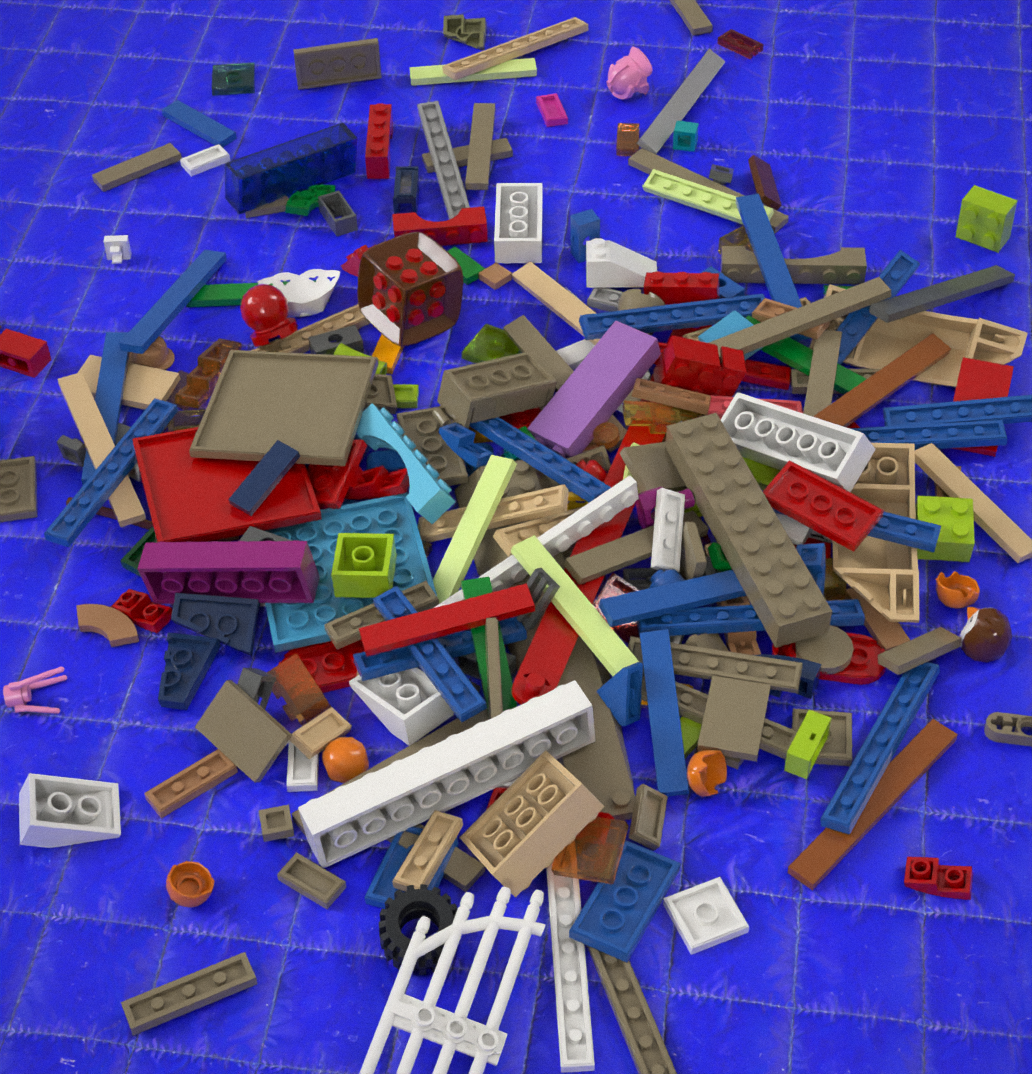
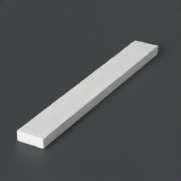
M574 840L554 858L551 865L546 867L561 1073L595 1071L585 946L583 943L569 938V930L581 912L576 841Z

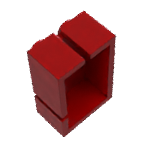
M672 335L664 349V355H661L653 370L654 380L657 383L706 395L732 397L746 374L743 350L722 346L720 348L722 367H720L717 345Z

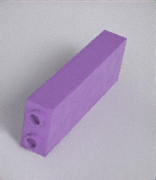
M615 321L527 430L530 431L536 441L565 459L582 453L633 390L636 378L641 379L661 355L657 338L619 321Z

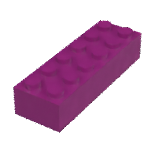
M298 540L145 543L137 568L154 604H174L175 593L258 599L260 603H314L320 578L307 541Z

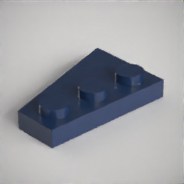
M175 593L171 620L173 623L203 636L218 638L220 643L252 656L260 601L249 598Z

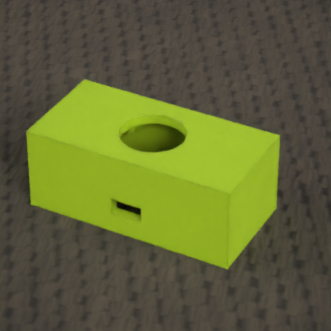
M808 710L787 751L784 771L804 779L808 778L829 736L831 717Z

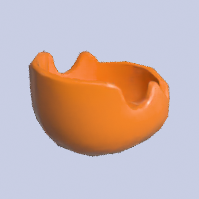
M956 571L949 577H945L944 573L941 572L936 578V593L938 599L945 606L960 609L968 607L977 601L980 588L977 581L973 578L959 575Z
M340 737L329 742L322 753L324 767L328 777L333 781L345 783L369 768L368 755L364 745L353 737Z
M720 750L699 751L691 757L688 763L686 773L688 784L698 796L705 797L718 794V790L714 788L726 782L727 764L725 756Z
M185 861L173 865L166 879V889L170 899L183 907L192 908L200 906L211 896L214 887V879L211 873L199 862Z

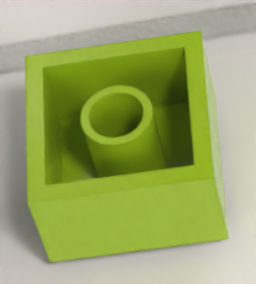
M974 185L962 199L955 237L999 253L1010 238L1018 200Z
M917 496L915 505L916 520L941 525L935 552L917 548V558L970 562L975 544L973 499Z
M338 533L331 573L335 597L375 598L392 589L397 559L394 534Z

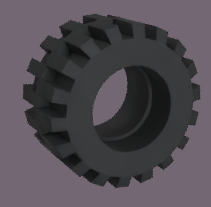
M420 884V889H414V885H409L404 893L401 889L394 892L395 899L393 900L389 897L385 902V909H381L379 922L381 948L384 949V955L388 961L393 959V966L398 970L401 967L411 941L401 932L402 927L407 922L425 916L438 927L437 932L453 923L457 906L455 903L451 904V897L447 893L441 896L440 889L434 887L431 891L427 890L426 884ZM444 944L417 959L414 970H419V975H426V969L429 968L434 973Z

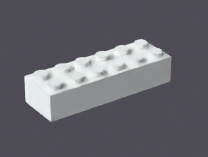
M739 392L736 393L721 418L724 427L742 457L781 470L790 460L848 492L852 491L876 450L864 433Z

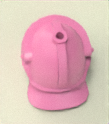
M632 47L628 56H624L615 65L611 64L609 67L606 83L609 91L618 99H630L636 92L646 95L649 91L647 77L652 74L653 69L649 59L639 48Z

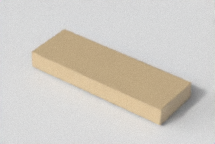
M434 810L393 879L394 888L406 892L409 885H414V889H420V884H426L428 887L463 827L462 818Z

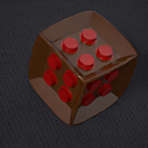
M411 232L379 243L363 253L358 272L357 298L359 308L364 317L388 340L398 346L413 345L445 332L456 324L462 303L463 272L457 260L435 240L424 233Z

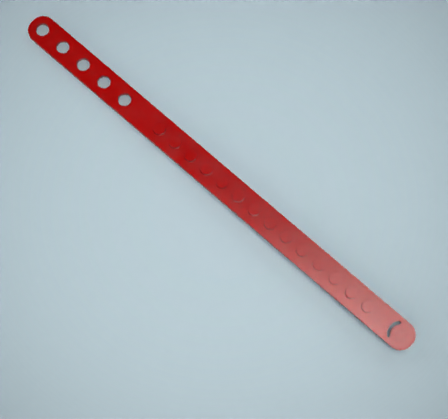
M712 325L672 330L666 344H668L672 335L683 337L685 334L708 328ZM654 372L650 378V381L655 382ZM641 399L603 483L612 488L623 480L626 464L620 452L624 447H630L633 442L638 445L662 442L667 432V426L670 425L673 417L652 416L650 401ZM636 503L614 515L610 521L604 522L592 530L588 536L579 539L570 557L621 538ZM565 568V573L589 602L593 604L604 576L579 585ZM550 602L542 617L511 688L513 698L520 705L534 697L542 696L558 686L579 637L552 602Z

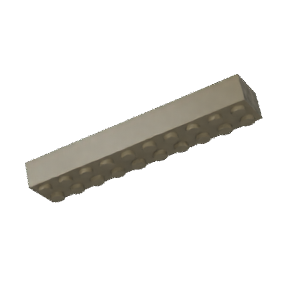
M717 413L667 426L665 448L685 485L693 493L696 505L717 543L720 544L722 552L775 648L828 633L832 615L830 606Z

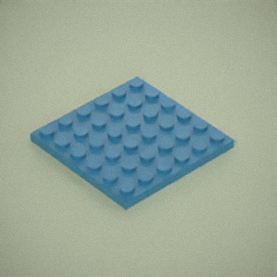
M408 492L342 505L340 509L320 510L322 520L265 530L290 540L307 541L320 575L314 603H265L275 653L331 641L325 631L324 624L373 604V598L335 597L331 573L338 533L394 534L397 559L392 588L398 586L403 591L427 581L436 594L413 508L406 498Z

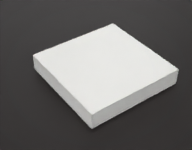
M721 877L663 898V905L691 955L749 932V925Z

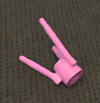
M58 667L19 682L4 685L3 695L7 708L14 707L15 713L27 711L59 714V708L26 705V703L32 700L31 690L66 681V675L46 679L62 673L65 670L64 667Z

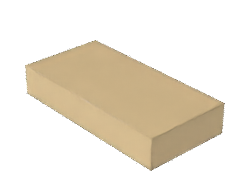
M331 707L294 731L289 740L308 759H311L323 751L329 742L349 733L352 725Z

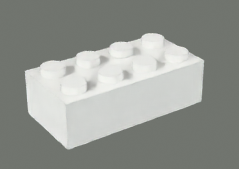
M497 183L494 234L495 263H542V183Z

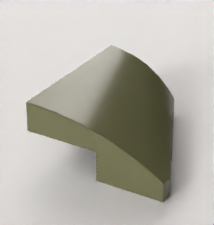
M464 14L444 16V37L480 50L485 49L486 18L465 19Z

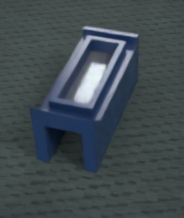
M418 166L396 167L393 198L394 214H399L400 203H412V212L418 213L420 185Z

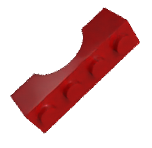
M378 103L370 105L365 152L367 179H389L390 139L393 137L392 104Z
M484 206L461 208L455 217L441 222L424 220L415 212L392 214L394 238L411 232H421L431 237L441 246L488 242Z

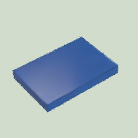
M410 827L405 831L420 835L423 829ZM404 831L394 836L364 897L366 904L385 909L386 900L389 897L393 900L395 899L394 892L399 889L394 888L392 881L414 846L413 844L406 849L399 845L398 842ZM457 837L428 885L427 890L432 891L434 887H439L455 847L459 844Z

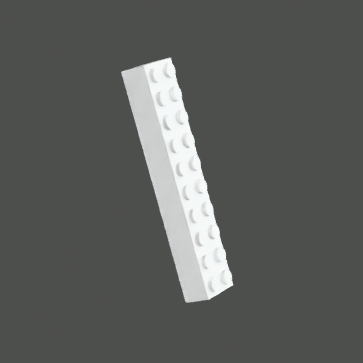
M574 680L566 685H560L542 696L534 697L518 707L505 710L500 715L485 722H479L472 728L459 734L451 735L446 740L433 746L425 747L409 757L396 760L389 766L374 773H368L361 779L348 785L340 786L324 796L309 800L306 804L298 807L307 841L320 866L326 868L401 831L429 820L434 810L446 812L520 777L545 750L557 760L595 742L592 704Z

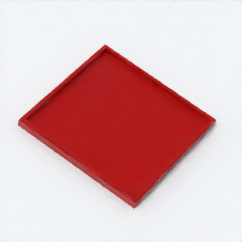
M198 427L132 439L157 542H208L244 535L250 526L265 531L322 520L321 511L305 464L295 463L254 514L250 516L232 506L228 499L260 461L191 457L189 449Z

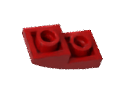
M128 589L121 594L119 599L111 606L128 616L133 624L154 633H158L171 620L173 611L171 607L154 604L147 593Z
M907 857L904 885L906 887L935 896L971 900L972 866L940 865L939 858Z

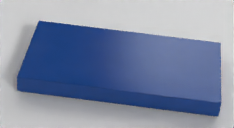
M623 840L569 930V938L628 963L663 898L679 873L681 863Z

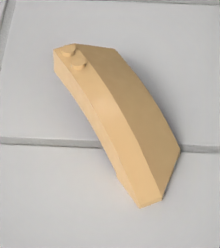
M829 284L824 298L846 289ZM929 311L919 312L889 323L878 318L843 363L862 369H882L934 333L951 348V351L947 356L912 381L956 387L963 357L1005 365L1021 357L1028 333L982 318L972 319ZM848 314L831 320L826 330L836 331ZM812 338L809 348L814 350L815 339Z
M871 443L876 450L850 493L879 507L884 512L916 519L915 444ZM867 536L853 552L832 540L833 571L890 622L919 623L917 548Z

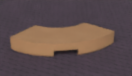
M100 604L76 605L80 632L99 633L108 639L111 647L139 642L135 625L121 611Z

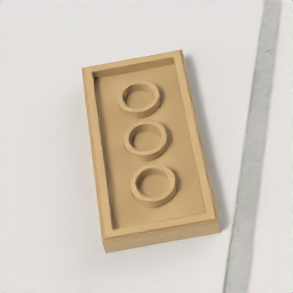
M89 355L78 373H83L95 399L102 357ZM128 363L122 405L145 410L154 398L167 401L180 381L179 373Z

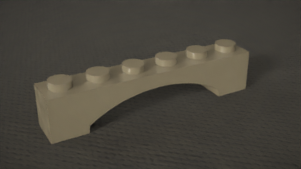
M722 246L720 262L722 274L736 283H765L754 252L746 250L745 246ZM841 247L840 251L821 257L805 259L784 258L793 284H861L865 282L867 268L865 248Z

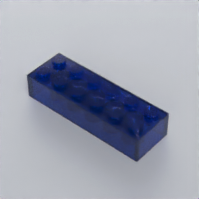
M340 123L225 163V199L238 214H242L267 203L270 204L284 196H292L297 191L307 190L309 186L322 185L353 174L356 169L357 137L344 123Z

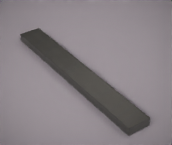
M995 265L871 304L869 313L889 323L1012 283L1015 274Z

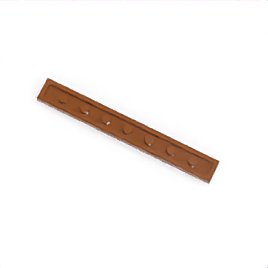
M932 333L813 417L847 427L947 356L951 348Z
M932 719L889 763L852 832L846 834L825 828L788 866L787 873L813 891L954 744L958 734Z

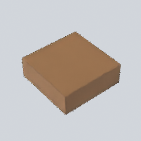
M494 263L479 273V280L496 290L512 280V272L498 263Z

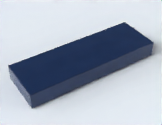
M277 440L228 499L229 503L252 516L300 458L299 451Z

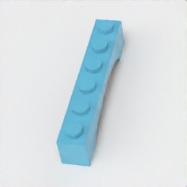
M373 403L370 404L362 413L356 431L357 435L375 451L378 448H387L399 453L405 463L409 476L410 489L406 498L421 516L431 524L435 523L455 503V500L449 494L452 489L441 478L437 479L440 474L430 464H425L428 459L418 449L414 450L416 444L407 435L403 437L405 431L396 421L391 422L394 419L391 413L384 407L380 410Z

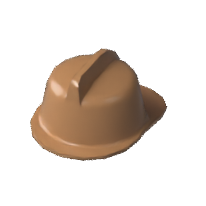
M158 336L143 354L130 352L128 363L167 370L174 363L175 355L167 347L164 339Z

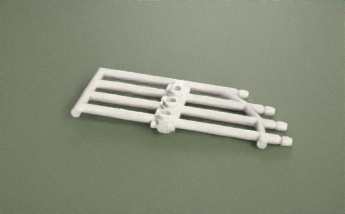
M502 887L498 892L497 901L494 903L490 916L468 920L470 914L469 910L472 909L474 904V894L466 892L460 901V907L457 909L453 923L426 938L425 934L428 933L431 920L428 917L422 916L417 922L416 931L412 935L359 1074H374L392 1026L411 1033L396 1074H411L423 1039L442 1045L432 1074H447L455 1051L474 1057L469 1074H483L487 1063L497 1066L508 1035L498 1029L531 935L541 937L546 925L536 922L540 912L539 907L542 906L544 900V892L541 890L534 891L524 918L518 919L503 917L507 908L506 904L510 899L511 890L507 887ZM498 930L518 931L486 1025L468 1019L467 1016ZM484 931L455 1013L437 1007L436 1003L461 936L463 934ZM444 944L424 1000L421 1001L404 994L417 959Z

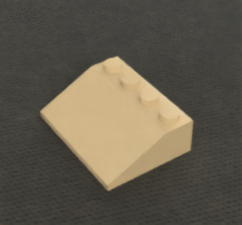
M545 750L461 835L460 839L486 869L504 887L511 890V894L516 898L530 886L532 880L544 868L551 865L554 858L575 840L576 835L588 823L595 820L598 813L605 806L573 774Z

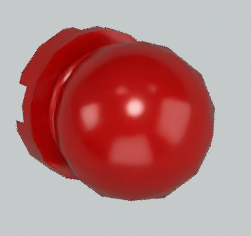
M260 284L250 288L243 295L240 306L241 316L247 326L255 330L250 335L255 347L270 344L268 339L278 335L283 339L298 330L296 319L294 317H287L289 312L288 300L280 289L272 285Z

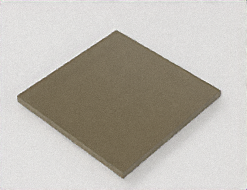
M230 350L189 449L190 456L195 458L261 461L275 442L279 440L299 451L300 458L295 463L345 466L378 367L377 357Z

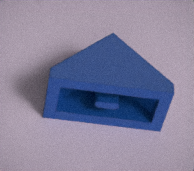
M640 662L622 668L596 691L617 722L622 726H627L640 720L643 663Z

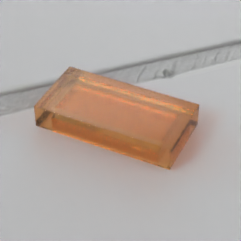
M618 123L617 156H632L639 151V145L636 143L639 141L640 123Z

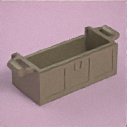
M530 352L444 370L437 399L441 406L435 408L432 411V415L442 427L456 422L469 429L470 422L475 423L537 407L543 410L553 398L557 381Z

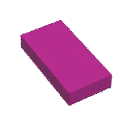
M557 93L536 97V104L547 127L568 124V117Z

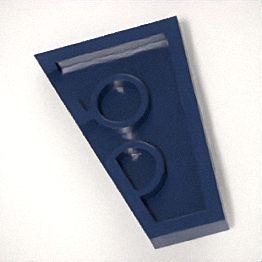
M168 632V650L165 651L164 655L166 663L165 670L161 675L158 701L161 707L187 710L221 644L218 638Z

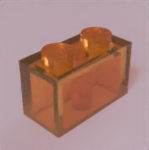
M297 653L267 672L277 677L272 692L277 699L283 697L287 704L282 707L291 721L297 718L303 726L331 708V705Z

